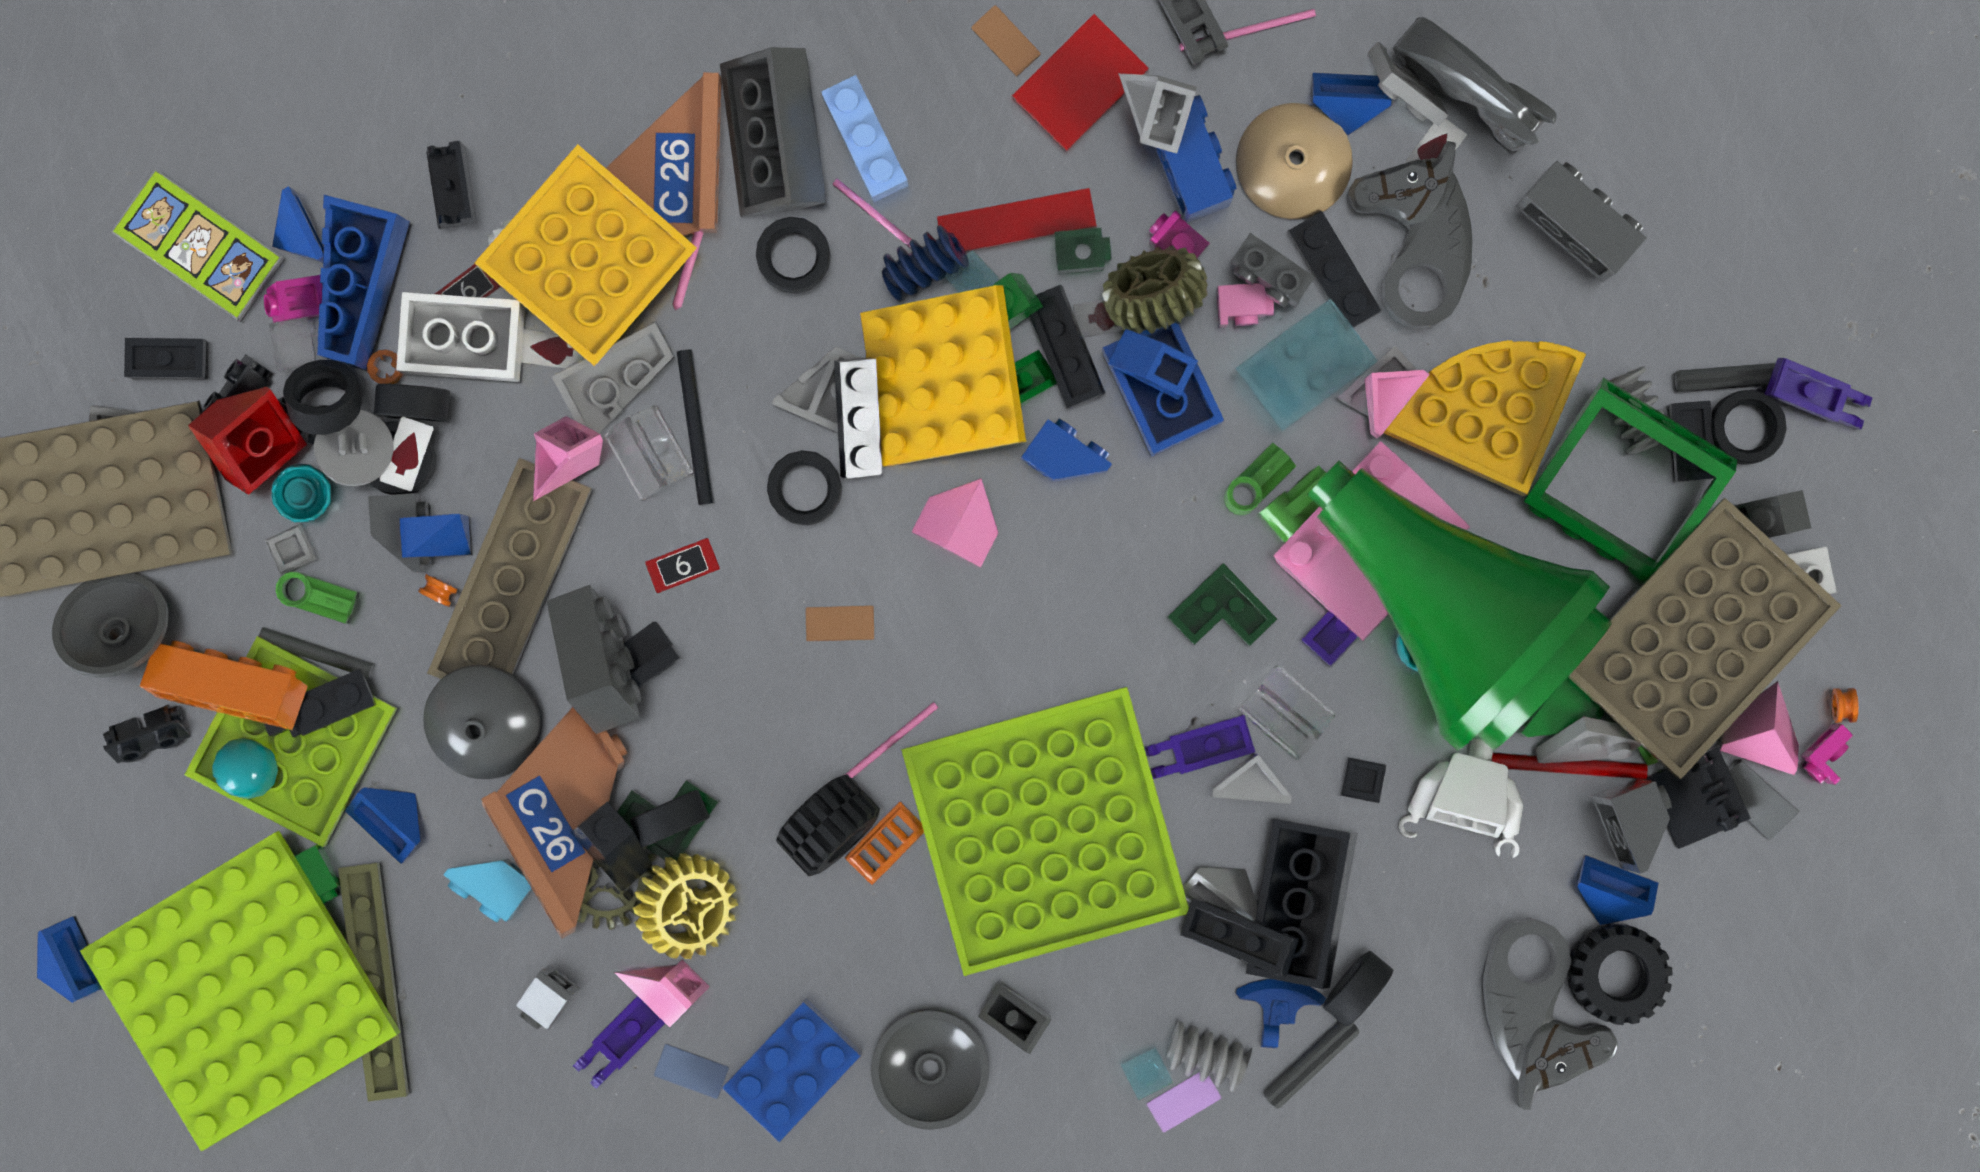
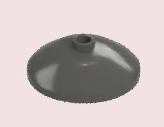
M135 573L85 581L64 599L55 615L52 626V640L55 650L70 669L88 677L106 678L126 673L145 662L161 644L168 626L167 603L154 583Z
M469 665L450 672L433 688L424 708V730L431 749L447 767L470 778L494 779L515 771L533 752L539 737L540 718L533 696L519 679L509 672L494 666ZM469 725H477L481 730V734L474 735L471 733Z
M920 1011L899 1019L881 1036L872 1057V1084L880 1103L900 1122L918 1129H942L966 1118L980 1103L988 1084V1056L980 1037L963 1020L945 1012ZM928 1060L935 1061L938 1065V1070L934 1074H927L923 1070V1064Z

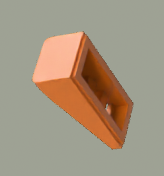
M900 801L844 858L873 885L924 833L922 823ZM897 815L914 831L909 837L892 821ZM885 827L902 842L898 848L881 832ZM874 838L891 853L887 859L870 844ZM863 849L880 865L876 870L859 855Z

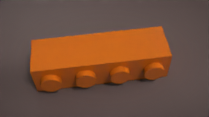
M172 641L170 646L165 644L159 645L150 656L140 683L141 688L157 698L293 730L308 686L295 677L297 672L280 665H274L272 670L262 668V663L247 657H239L238 662L228 660V655L213 649H205L204 654L194 652V647L179 641Z

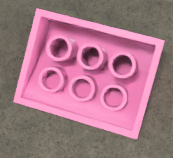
M1381 441L1352 471L1356 474L1363 468L1395 492L1440 519L1465 530L1470 528L1418 474ZM1318 507L1273 556L1282 569L1364 641L1388 616V613L1376 591L1352 558L1317 518L1323 510Z

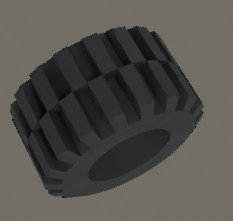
M848 774L839 776L820 788L792 814L780 829L776 842L808 877L813 876L833 865L868 832L876 822L880 808Z
M1616 923L1607 924V927L1594 928L1591 935H1584L1579 940L1581 944L1578 949L1573 948L1570 954L1573 957V961L1568 971L1571 974V980H1568L1569 987L1574 991V998L1578 1004L1582 1005L1591 1015L1615 1025H1624V1023L1636 1024L1640 1023V1018L1642 1017L1650 1018L1655 1014L1653 1009L1656 1006L1662 1007L1666 1002L1663 999L1665 991L1670 993L1672 984L1668 983V976H1673L1672 967L1667 964V960L1670 958L1667 952L1661 949V943L1641 929ZM1616 951L1631 953L1637 958L1640 965V979L1637 986L1629 994L1622 997H1613L1605 993L1600 986L1598 978L1602 962L1607 956Z

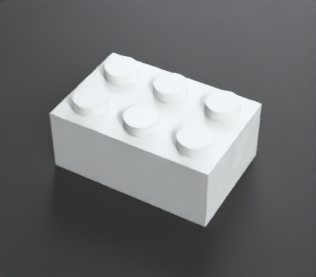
M402 292L396 370L402 374L520 382L525 307L518 300Z

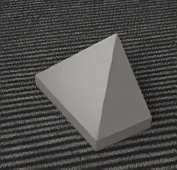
M1199 868L1183 885L1186 899L1190 903L1192 898L1201 899L1255 921L1258 906L1246 869Z

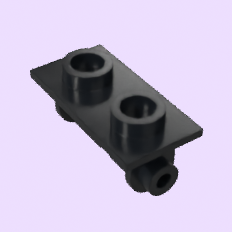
M246 354L241 361L238 359L234 360L224 375L227 382L219 393L214 391L208 397L202 411H205L217 400L264 388L270 381L267 377L271 371L259 363L254 369L251 368L254 361Z
M168 704L143 714L146 727L142 729L136 717L109 726V731L103 733L107 744L103 746L104 750L118 764L121 762H133L150 751L167 749L177 745L180 740L191 737L190 733L179 722L183 720L180 708L178 706L171 707Z

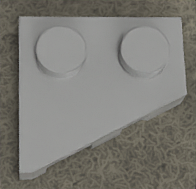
M1377 42L1370 49L1368 55L1381 81L1378 84L1379 88L1393 100H1396L1398 97L1408 103V110L1419 120L1424 121L1428 118L1439 126L1449 116L1441 98L1420 81L1406 66L1401 69L1393 63L1386 52L1387 48L1380 42Z
M835 346L816 365L809 368L797 381L781 394H778L773 399L772 405L838 433L834 361L861 357Z
M1583 716L1535 748L1539 763L1620 760L1629 757L1632 751L1640 747L1641 744L1618 723Z

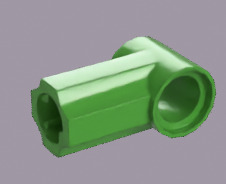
M1271 443L1228 486L1224 494L1226 507L1236 515L1251 513L1296 468V465L1281 448ZM1244 486L1250 489L1253 494V501L1250 505L1243 506L1234 500L1233 490L1236 487Z
M1319 465L1298 481V484L1290 491H1284L1259 513L1284 543L1319 507L1307 496L1326 474Z
M289 572L281 576L276 583L275 590L277 598L286 606L296 607L347 624L352 613L357 591L300 572ZM294 578L300 579L305 585V594L297 601H293L286 594V585Z

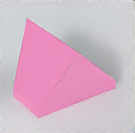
M1424 370L1378 372L1367 376L1364 381L1370 434L1375 438L1380 437L1430 374Z
M567 416L534 433L536 451L533 501L598 466L603 444L601 434Z
M982 478L929 497L912 530V533L979 567L982 566L998 535Z
M1777 681L1762 692L1721 735L1720 751L1795 775L1798 768L1799 744Z
M683 960L677 965L614 972L669 1027L710 987Z

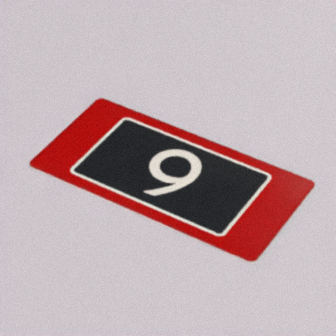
M474 264L435 294L486 298L501 286Z
M708 538L645 562L656 593L663 592L720 569Z

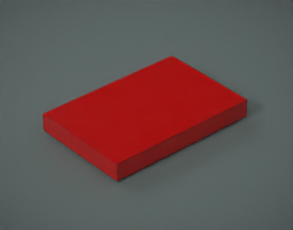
M1093 14L1012 95V98L1067 152L1125 94L1119 74L1145 75L1149 68Z

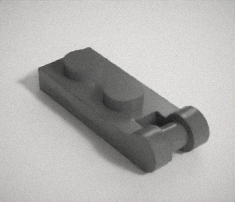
M1159 0L1193 65L1204 60L1203 55L1213 50L1220 52L1228 47L1227 40L1205 0ZM1204 26L1208 36L1196 41L1192 32Z

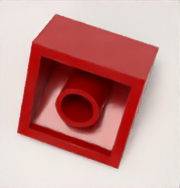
M268 387L217 400L188 425L224 479L248 495L307 445L272 390Z

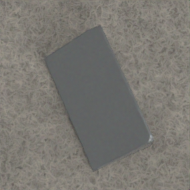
M1735 759L1728 767L1751 817L1747 821L1768 840H1771L1800 812L1741 759Z

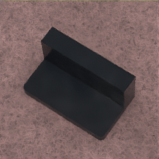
M652 622L624 642V647L628 648L634 662V668L630 670L631 680L633 679L639 689L683 659L657 622Z

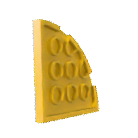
M1512 340L1488 343L1466 350L1449 358L1428 373L1430 375L1384 431V434L1524 497L1530 490L1586 353L1550 342H1512Z

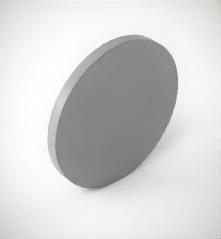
M360 410L356 419L346 428L327 435L316 434L314 441V454L321 471L332 481L345 486H362L378 479L389 467L394 451L392 435L386 424L376 415L364 410Z

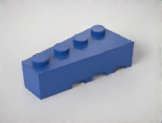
M324 195L325 228H322L324 260L320 274L322 303L319 304L317 355L367 371V363L374 350L410 221L396 213Z

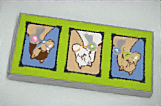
M156 168L111 230V233L237 321L242 320L285 259Z

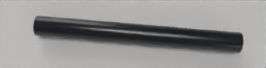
M692 349L677 351V359L698 505L713 504L714 501Z

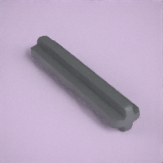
M1776 363L1679 370L1675 373V387L1678 392L1768 385Z
M1339 1022L1265 1091V1098L1273 1107L1281 1108L1359 1035L1358 1027L1354 1023L1350 1026H1344Z

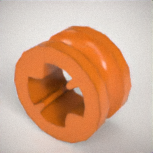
M386 349L378 350L371 355L367 363V372L370 378L378 384H395L399 382L403 374L396 369L392 376L386 373V378L379 377L381 370L376 367L377 362L380 359L386 362V357H391L393 359L391 366L396 368L397 354Z
M426 574L424 578L426 579V585L420 587L418 592L450 607L449 597L451 594H456L458 589Z
M1834 688L1831 696V710L1834 722L1842 723L1843 719H1848L1850 723L1857 722L1859 706L1856 689L1848 688L1847 692H1842L1840 688Z

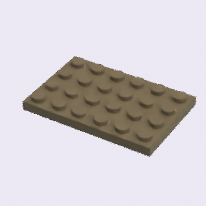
M200 400L0 437V597L230 555L232 549L214 464L188 426L202 414Z
M1723 498L1701 521L1698 527L1670 554L1610 619L1612 625L1570 674L1569 678L1677 779H1681L1842 605L1732 503Z

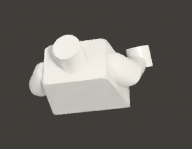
M1474 739L1471 741L1468 755L1454 753L1450 762H1439L1420 780L1408 807L1411 815L1401 818L1398 828L1403 836L1415 838L1417 832L1411 833L1406 831L1404 823H1418L1420 818L1426 817L1427 820L1495 837L1493 847L1498 857L1500 856L1502 844L1506 842L1512 843L1511 856L1515 858L1519 853V846L1514 839V835L1519 834L1523 802L1515 782L1508 778V767L1492 762L1493 749L1482 739Z

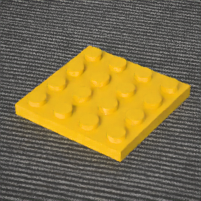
M577 144L474 264L595 367L697 247Z
M994 285L860 313L866 357L876 358L883 467L1026 442L1003 285Z

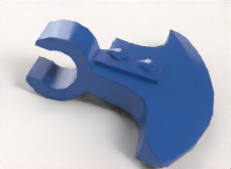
M1275 979L1251 982L1236 990V995L1240 1000L1253 1001L1261 1006L1263 1010L1261 1047L1266 1048L1278 1047L1279 1025L1295 1024L1296 1013L1301 1007L1307 1005L1321 1006L1326 1000L1325 996L1310 986Z

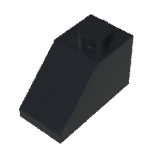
M608 801L571 831L572 835L622 892L652 866L634 831Z

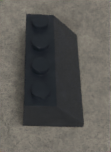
M1280 819L1273 820L1255 921L1299 938L1287 976H1279L1250 963L1247 964L1246 974L1320 989L1330 988L1358 833Z

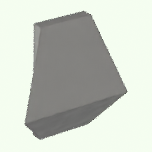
M1119 74L1140 135L1139 143L1177 154L1197 87L1161 76Z
M1252 753L1211 788L1210 795L1216 798L1291 804L1292 797L1259 754Z

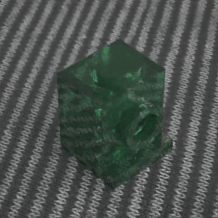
M1101 228L1054 232L1057 275L1104 270V261L1111 260L1110 238L1102 237ZM1087 246L1090 249V256L1086 259L1078 258L1075 253L1077 247Z

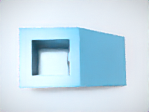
M509 859L451 867L444 873V876L451 880L448 884L451 890L465 899L471 895L482 904L479 910L495 922H498L500 919H503L505 922L511 920L533 891L520 868Z

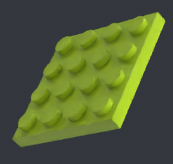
M259 636L256 637L246 656L262 663V668L272 670L274 665H280L296 671L295 677L308 686L306 691L339 678ZM373 695L376 706L308 735H300L295 738L292 737L290 730L269 737L264 723L217 712L184 775L300 836L325 847L389 726L397 707ZM240 738L255 740L274 753L278 773L274 785L263 796L251 799L238 798L222 790L216 783L212 765L217 751L228 741Z

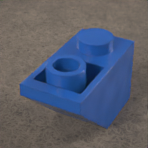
M1125 329L1108 365L1179 400L1198 360L1165 343Z
M1058 418L1056 423L1048 419L1021 456L1022 461L1052 482L1106 473L1112 463L1106 460L1109 456L1106 450L1093 441H1090L1087 446L1074 437L1078 431L1060 418Z

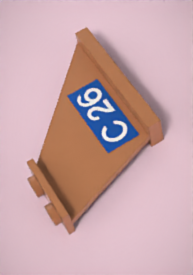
M703 72V76L606 167L609 172L683 236L699 231L703 233H717L722 82L719 73Z
M573 707L497 792L494 791L481 799L482 806L561 939L575 932L594 860L572 835L571 831L607 801L609 802L616 773L624 768L625 761L622 756L627 754L624 745L616 733L612 736H609L607 731L596 734Z

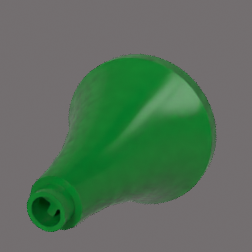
M1339 460L1307 494L1308 497L1323 509L1317 518L1343 546L1379 596L1416 664L1436 714L1440 735L1457 751L1467 745L1476 735L1493 750L1501 746L1559 688L1612 625V621L1596 608L1610 586L1594 571L1569 568L1518 553L1444 521L1395 492L1363 468L1354 474Z

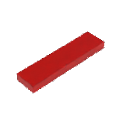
M1090 188L937 217L938 226L942 225L948 232L953 233L963 246L965 252L1097 227Z

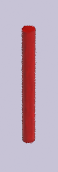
M1493 753L1491 759L1492 762L1503 764L1510 770L1646 779L1648 772L1647 764L1602 760L1539 763L1537 756Z

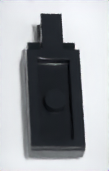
M362 669L306 691L293 730H290L292 737L308 735L376 706L377 704ZM264 724L269 737L289 730Z

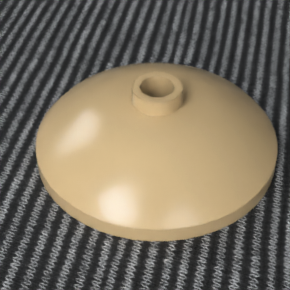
M1282 104L1261 113L1244 131L1236 153L1237 176L1246 196L1262 211L1281 219H1307L1320 211H1326L1343 194L1352 173V150L1343 128L1332 121L1321 109L1307 104ZM1294 151L1300 152L1303 155V162L1298 165L1293 164L1289 159V154Z

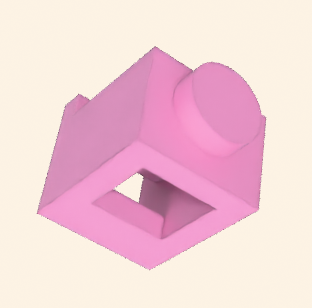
M1260 283L1218 286L1216 288L1218 328H1226L1228 320H1235V326L1257 325L1258 318L1274 315L1273 300L1266 295L1265 287Z

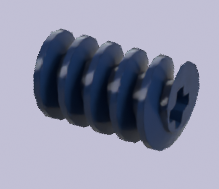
M942 225L937 226L939 238L936 240L929 232L923 234L925 242L923 247L915 239L911 240L912 253L910 254L902 246H899L897 248L899 260L895 261L888 253L883 256L885 267L882 270V277L888 291L897 301H904L906 293L909 295L917 294L919 286L922 288L930 287L933 279L936 281L943 280L946 272L949 274L957 273L959 265L968 267L969 261L963 246L955 235L948 232Z

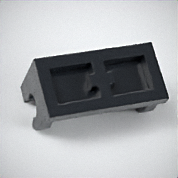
M459 140L449 142L448 146L436 147L434 145L427 147L426 154L438 228L477 223L466 146Z

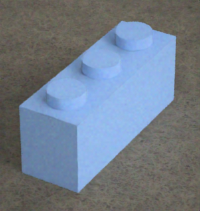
M854 75L821 91L822 98L873 203L908 187V180L857 76Z

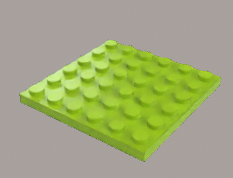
M1127 687L901 749L964 976L1187 914L1189 909Z
M280 831L273 833L80 950L200 1151L207 1149L401 1033Z

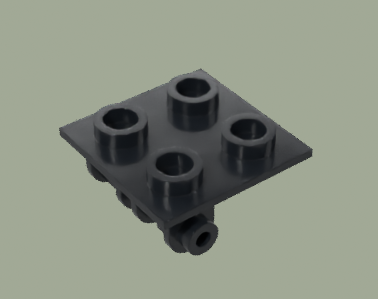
M1718 747L1707 751L1681 779H1677L1668 769L1646 778V780L1656 781L1658 787L1663 785L1668 793L1672 808L1667 809L1670 817L1668 827L1678 849L1718 832L1732 830L1738 827V824L1751 819Z

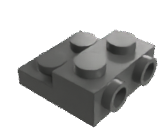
M1249 233L1230 262L1236 267L1233 271L1235 275L1250 285L1257 281L1269 289L1266 295L1282 307H1286L1288 303L1295 307L1315 279L1309 272L1252 233Z

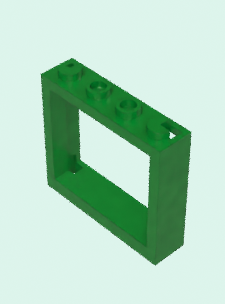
M1603 377L1532 482L1524 502L1529 504L1528 508L1538 517L1543 519L1550 517L1561 524L1562 530L1570 537L1577 540L1582 538L1595 545V550L1601 556L1612 561L1616 558L1629 566L1628 570L1635 577L1646 581L1698 527L1735 474L1737 460ZM1602 407L1714 476V479L1657 560L1647 556L1545 492Z

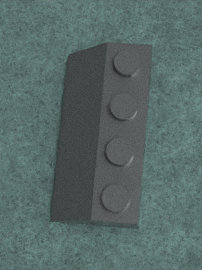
M770 47L721 63L720 70L740 217L800 210L826 203L806 49Z

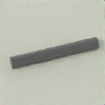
M262 627L259 637L291 653L348 672L362 669L366 678H370L374 668L373 663Z

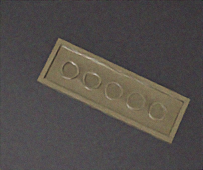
M521 458L518 459L427 674L442 679L450 672L469 665H489L503 669L512 675L514 674L592 488L571 480L533 501L535 464Z

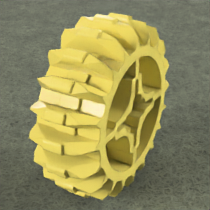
M680 853L677 861L671 857H665L664 869L658 865H652L653 873L655 874L652 879L642 877V882L646 885L645 891L635 892L636 898L641 900L642 903L632 907L634 913L640 916L634 923L639 930L643 931L642 939L648 944H652V948L658 953L665 952L670 958L677 959L680 955L685 959H691L694 951L699 955H706L707 944L719 947L718 940L716 939L719 934L729 935L728 929L724 926L726 922L736 921L735 915L730 913L729 910L738 906V903L731 896L736 891L735 886L728 882L729 874L723 869H719V864L711 859L706 860V858L699 854H694L691 858L686 853ZM702 879L707 887L691 889L686 885L685 881ZM670 923L674 926L681 924L685 927L686 931L682 933H667L664 926Z

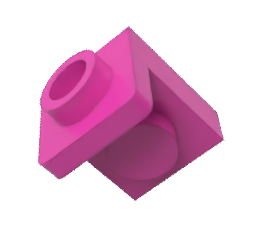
M1176 210L1170 217L1163 213L1149 229L1153 234L1149 244L1154 249L1160 246L1162 250H1165L1169 246L1174 245L1176 250L1186 248L1188 253H1195L1196 258H1198L1210 244L1188 225Z
M320 275L276 281L266 289L267 294L264 295V308L267 316L272 317L274 326L284 325L288 321L319 317V304L322 303Z
M1833 723L1800 755L1807 762V765L1804 767L1805 771L1819 784L1825 781L1827 784L1836 785L1841 780L1826 762L1828 760L1831 762L1836 761L1849 748L1846 742L1853 735L1843 724Z

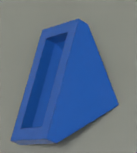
M1332 73L1312 74L1313 103L1332 121L1340 125L1347 135L1390 107L1392 99L1379 88L1378 84L1381 81L1378 76Z
M289 186L282 189L272 247L323 263L324 245L297 192Z
M448 514L399 518L402 558L471 555L469 516Z
M364 787L357 793L345 810L351 818L400 864L409 857L420 842L415 793Z
M1585 855L1577 888L1598 923L1605 925L1651 915L1654 911L1659 883Z
M73 916L39 931L37 945V978L72 1003L102 989L80 950L87 947V944Z

